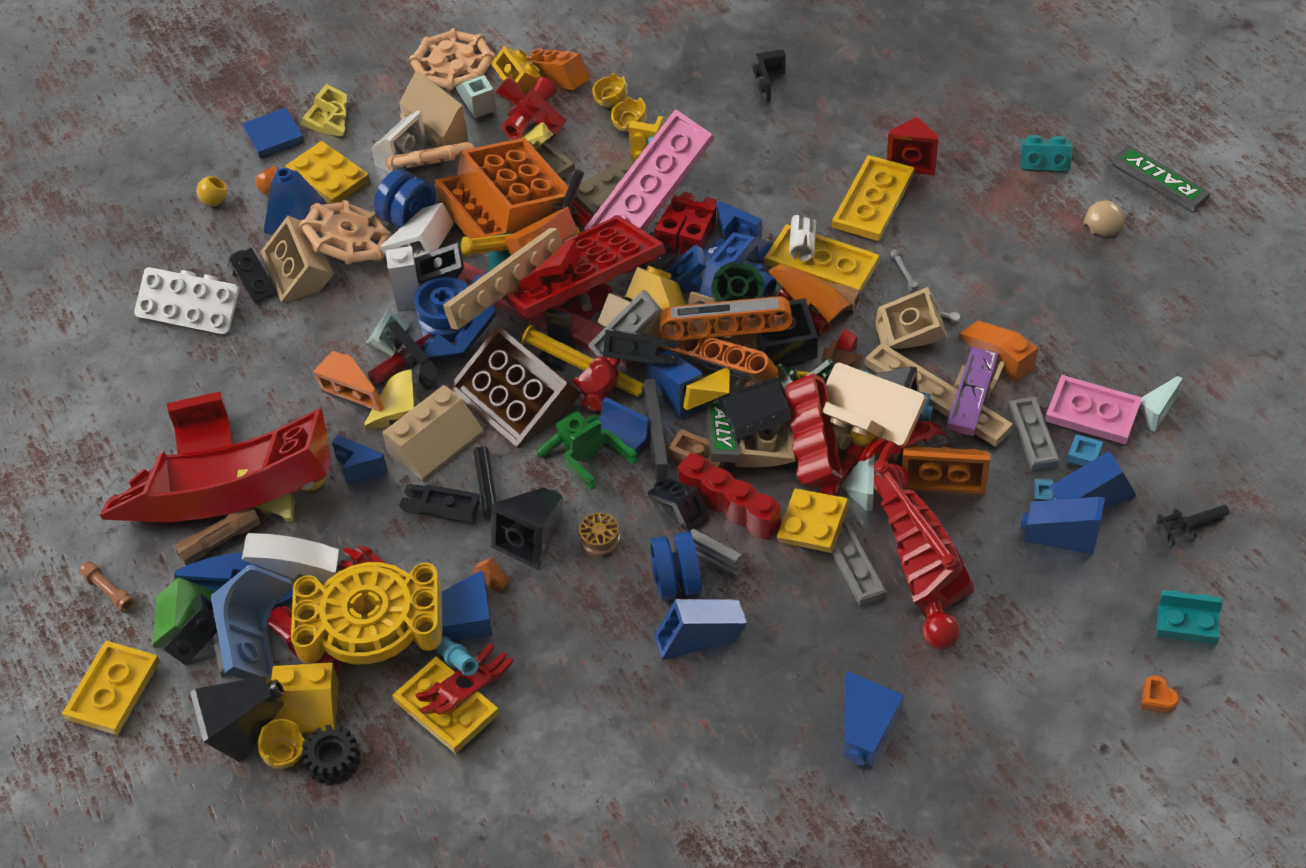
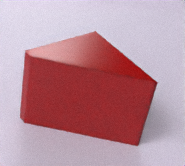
M845 328L838 338V350L852 352L857 348V336Z

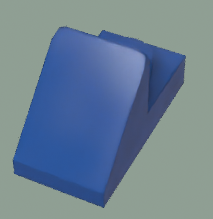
M717 202V223L723 240L726 241L733 232L762 238L761 218L724 202Z
M694 245L665 271L672 274L671 280L679 283L682 293L696 292L701 289V272L706 268L703 248Z
M337 435L332 441L336 459L344 464L342 470L347 484L385 475L388 471L384 454L340 435Z

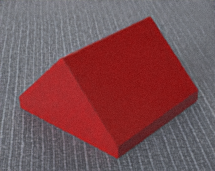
M915 117L889 131L887 160L914 167V174L935 176L939 136L918 117Z

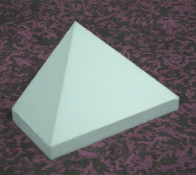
M387 310L366 344L393 356L396 350L391 349L385 339L387 325L396 320L406 331L410 324Z
M1177 376L1142 397L1140 409L1151 431L1155 432L1175 402L1179 395L1183 378Z
M874 456L866 461H859L840 485V488L866 511H872Z

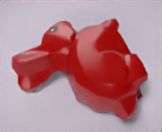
M598 356L589 364V367L580 377L573 379L572 382L579 387L581 393L585 396L581 402L583 408L588 411H600L602 413V400L617 386L619 378L617 366L620 364V359Z

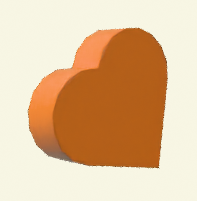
M493 558L479 562L472 570L473 574L483 571L486 585H489L496 591H502L509 582L508 576Z
M1158 675L1148 677L1143 687L1141 709L1161 713L1174 712L1179 703L1178 693L1168 688V683L1163 677Z

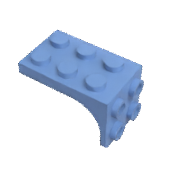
M248 565L211 595L225 673L244 680L263 676L271 680L272 668L275 664L268 635L267 620L276 602L293 587L290 579L255 565Z

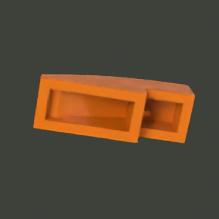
M783 264L775 266L769 271L794 300L806 298L808 308L814 306L828 322L836 319L851 305L837 290L810 273Z

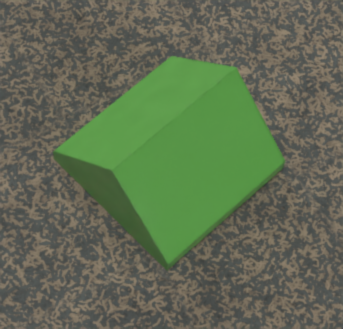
M178 577L156 596L153 648L164 647L169 639L194 614L192 601L199 593L211 601V595L214 591Z

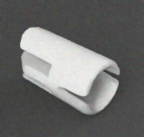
M799 215L792 217L789 254L794 260H796L797 252L800 253V261H808L814 256L816 220H813L810 225V219L803 217L799 226Z

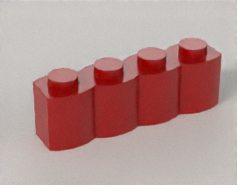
M812 373L786 384L784 398L791 409V421H788V426L794 434L792 450L798 459L796 473L800 483L814 490L842 479V466L837 454L838 445L833 424L830 423L831 417L822 413L826 402H829L828 390L824 379Z
M690 453L678 465L679 482L698 488L705 505L709 509L724 513L731 522L740 526H746L753 535L764 540H770L780 529L781 506L771 496L758 493L747 482L735 480L728 471L712 466L706 458L698 454Z

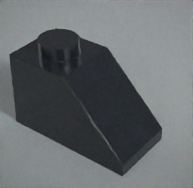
M455 243L414 258L418 282L422 284L437 277L458 278L464 269L460 243Z

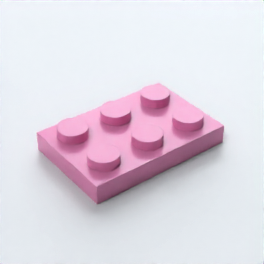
M1061 375L1046 413L1045 421L1126 445L1141 405L1142 397Z

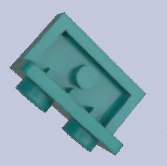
M1028 135L1026 139L1020 138L1021 169L1070 171L1073 146L1070 140H1066V137L1052 136L1051 139H1041L1042 137L1038 135Z

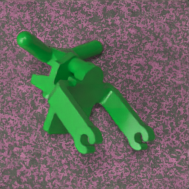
M576 411L556 424L558 433L540 446L536 453L538 457L544 458L563 442L567 450L565 452L567 468L591 491L597 487L593 483L595 479L578 462L586 463L592 460L602 445L610 444L631 465L639 460L635 457L637 453L632 447H628L610 430H601L598 415L583 418Z

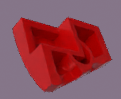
M573 239L562 244L546 260L518 283L520 289L543 286L548 276L564 274L565 271L574 270L581 258L576 240Z

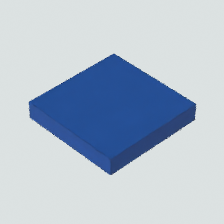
M286 107L242 123L243 129L259 158L304 142L303 135Z

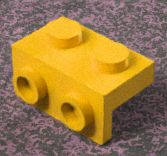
M658 116L655 125L631 120L628 132L630 157L634 161L638 159L648 146V139L650 137L654 138L664 125L663 116Z

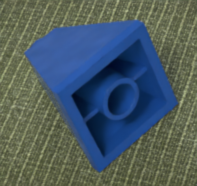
M278 168L271 182L264 234L273 235L287 216L304 220L310 212L311 205L315 203L326 204L321 195L298 171L290 170L289 168Z

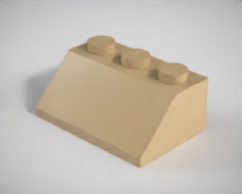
M415 72L399 102L401 120L417 110L420 111L426 139L434 148L468 142L463 105L421 72Z
M290 216L285 218L261 250L274 286L283 303L320 292L334 274L324 253L317 254L313 251V245L307 236L300 231L299 224L302 220Z
M445 385L383 431L387 452L422 481H425L484 434V430L463 399Z

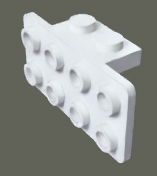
M148 267L144 270L134 314L139 318L227 335L230 331L239 287L235 284L221 282L218 277L204 275L201 278L196 277V273L186 270L176 273Z

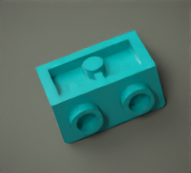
M1177 590L1162 591L1157 606L1156 636L1218 644L1220 638V611L1223 605V598L1213 597L1208 594L1182 593Z

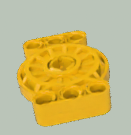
M366 562L352 565L339 571L323 585L314 576L306 575L300 577L293 587L291 640L298 658L304 663H313L318 661L326 652L342 662L372 664L397 655L408 647L412 641L423 650L429 651L437 648L442 642V587L436 567L430 563H421L415 566L410 574L395 565L382 562ZM371 611L368 613V619H363L362 614Z

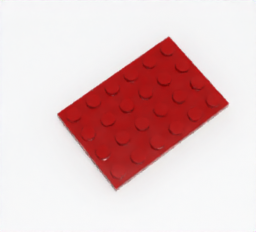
M615 216L562 241V244L567 241L576 240L581 258L574 270L565 271L564 274L548 276L543 286L520 289L518 285L503 296L502 299L527 319L538 317L543 311L553 306H561L568 299L576 295H584L591 288L599 284H607L614 277L622 273H630L635 270V267L643 263L655 261L658 256L666 253L664 243L621 216Z

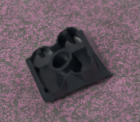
M777 377L769 378L718 397V402L735 441L739 439L744 441L752 440L755 438L756 433L761 431L770 436L778 435L782 431L783 424L791 421V409L788 407L779 387Z

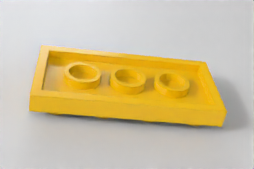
M868 155L832 219V228L880 241L914 176V167Z
M788 224L785 225L765 256V265L775 267L783 264L808 272L819 279L834 284H844L859 290L864 289L880 260L879 254L816 234L814 256L808 261H800V253L797 252L796 260H794L789 254L791 225Z

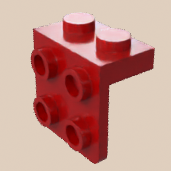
M221 391L167 403L168 414L175 431L177 454L193 453L233 445L228 411Z

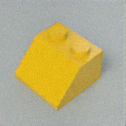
M649 265L646 270L637 267L625 295L626 297L634 299L642 290H645L662 310L667 307L686 305L679 283L670 279L672 274Z
M333 663L273 666L271 680L277 679L285 690V695L282 696L284 705L273 720L283 718L295 722L302 735H309L310 733L316 735V729L319 727L322 732L326 731L325 725H331L332 729L335 730L339 680Z

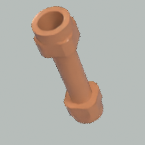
M91 561L81 565L79 574L88 584L94 583L108 595L117 610L126 613L133 608L135 600L126 590H119L102 575L100 567Z

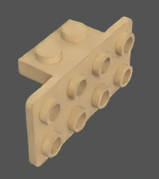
M836 363L826 383L829 402H826L822 413L831 417L830 423L845 429L848 425L853 427L852 432L868 438L869 434L878 438L886 439V441L891 440L896 445L903 447L908 443L927 398L924 394L848 365Z

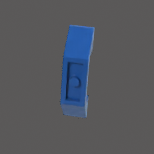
M733 232L707 262L700 294L712 297L711 284L715 273L721 266L729 262L742 263L746 258L761 261L772 247L773 242Z
M478 274L471 282V284L480 279L482 276ZM495 303L472 319L473 323L467 330L463 328L454 340L457 342L455 346L439 334L434 338L429 337L422 347L429 360L437 361L465 357L495 318Z

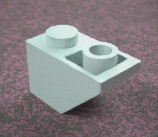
M484 75L463 82L456 87L474 118L497 111L494 90Z

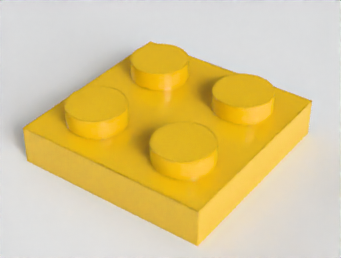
M794 489L777 534L779 543L832 553L850 505L848 498Z

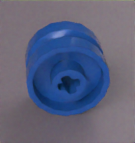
M396 169L384 177L378 186L373 205L375 214L380 219L392 223L400 229L422 208L435 205L436 190L430 182L417 178L405 169Z
M437 277L425 282L418 288L414 296L419 328L424 336L431 334L435 337L439 334L451 343L455 342L456 336L463 328L467 330L473 323L472 321L459 330L451 329L443 308L446 302L468 287L465 282L453 277Z
M690 531L675 534L673 553L669 540L665 536L650 538L651 568L661 602L676 599L678 595L677 580H680L682 591L687 597L702 594L699 561L694 539Z

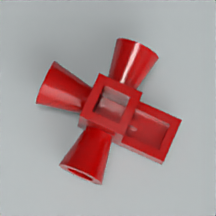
M509 75L494 92L514 104L507 114L509 118L501 124L502 132L512 140L522 138L524 131L533 123L538 125L542 122L552 132L553 135L550 137L552 139L567 121L546 102L557 93L556 85L546 77L537 78L534 87L524 94L513 77Z

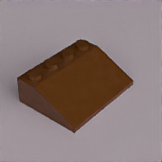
M497 325L448 387L517 448L522 447L563 416L581 394L578 389L499 325Z

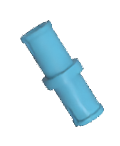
M442 636L441 644L434 650H437L436 652L444 657L445 662L450 667L459 669L465 676L475 674L479 667L476 659L468 654L464 646L455 644L447 636Z

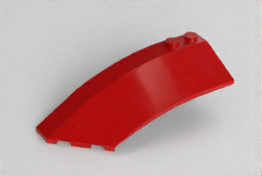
M318 408L274 431L233 445L166 455L163 451L156 457L153 468L149 471L142 469L127 482L130 487L120 495L114 494L105 502L100 517L103 520L145 522L198 520L252 508L280 498L288 493L295 494L304 485L312 481L317 483L328 474L331 457L323 411L321 408ZM248 469L244 476L237 478L238 470Z

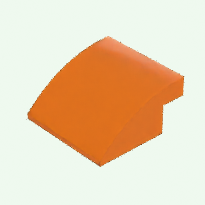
M525 137L460 151L457 175L436 179L434 185L437 195L436 200L444 204L453 221L470 239L515 233L559 211L553 208L552 204L562 203L568 189L566 183Z

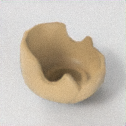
M1102 200L1095 202L1088 208L1083 223L1089 226L1092 234L1109 237L1116 235L1122 230L1125 224V215L1115 202Z

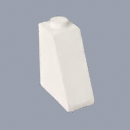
M443 203L422 208L385 241L380 248L386 256V250L412 246L414 258L438 250L453 226L454 221Z
M412 246L386 250L388 271L397 311L415 308L414 296L420 287V283L417 278Z

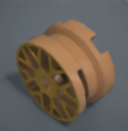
M594 513L582 520L579 527V535L581 537L582 549L586 554L594 558H603V555H612L617 551L620 546L619 525L614 517L606 513Z

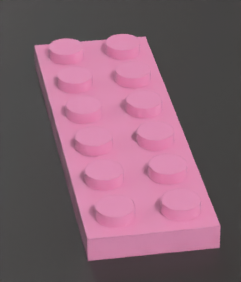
M675 109L584 230L586 231L619 215L644 231L715 139L713 134Z

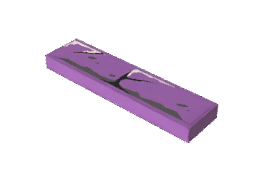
M975 347L971 348L947 422V430L974 436L995 369L998 353Z

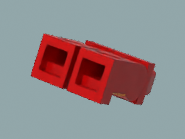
M685 191L680 197L673 195L671 204L668 205L654 229L655 238L662 243L671 245L672 249L678 250L679 248L680 254H685L694 245L704 250L708 236L716 225L717 200L707 197L704 198L703 202L696 201L692 193Z

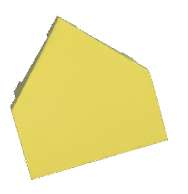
M542 122L522 138L525 137L536 150L553 134L546 124Z

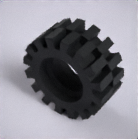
M325 725L326 731L322 732L319 727L316 729V736L312 733L307 736L309 742L304 741L302 757L307 772L312 779H316L317 783L322 784L323 780H325L326 785H332V780H336L338 785L342 783L341 778L343 776L347 780L352 777L350 770L354 773L357 772V764L361 762V754L353 734L351 735L350 730L345 728L343 731L340 725H336L335 730H333L331 725ZM337 747L343 750L342 756L336 761L325 763L320 760V755L329 748Z

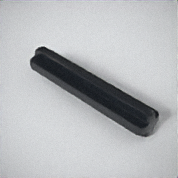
M486 446L474 449V458L483 515L490 517L492 515V505L497 501L489 451Z

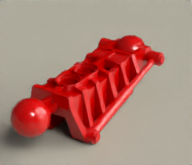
M879 459L874 464V470L876 471L873 477L874 488L883 498L881 504L889 517L888 521L898 544L897 552L907 583L913 594V602L926 618L922 626L923 638L930 647L937 650H947L957 643L960 637V627L956 618L944 613V610L966 595H971L974 592V583L969 576L959 551L940 521L913 490H908L909 476L906 470L899 465L888 464L885 460Z

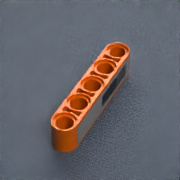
M778 296L672 306L665 308L660 313L659 318L662 337L673 340L783 331L791 326L793 320L789 301L784 297ZM778 312H783L782 315H775ZM749 315H757L753 318L748 317ZM724 317L730 318L729 320H721ZM703 320V322L696 323L694 321ZM671 322L677 323L675 325H668Z
M659 331V333H658L657 336H660V338H663L662 335H661V333H660V331ZM712 337L679 340L680 347L678 348L660 346L664 351L669 350L688 363L714 371L728 368L731 376L755 383L777 377L778 368L764 352Z

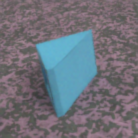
M1035 479L1034 499L1051 500L1053 491L1049 486L1054 484L1053 480Z

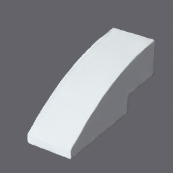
M248 533L245 539L242 560L293 579L299 574L304 576L311 575L320 582L325 583L336 573L339 549L295 537Z

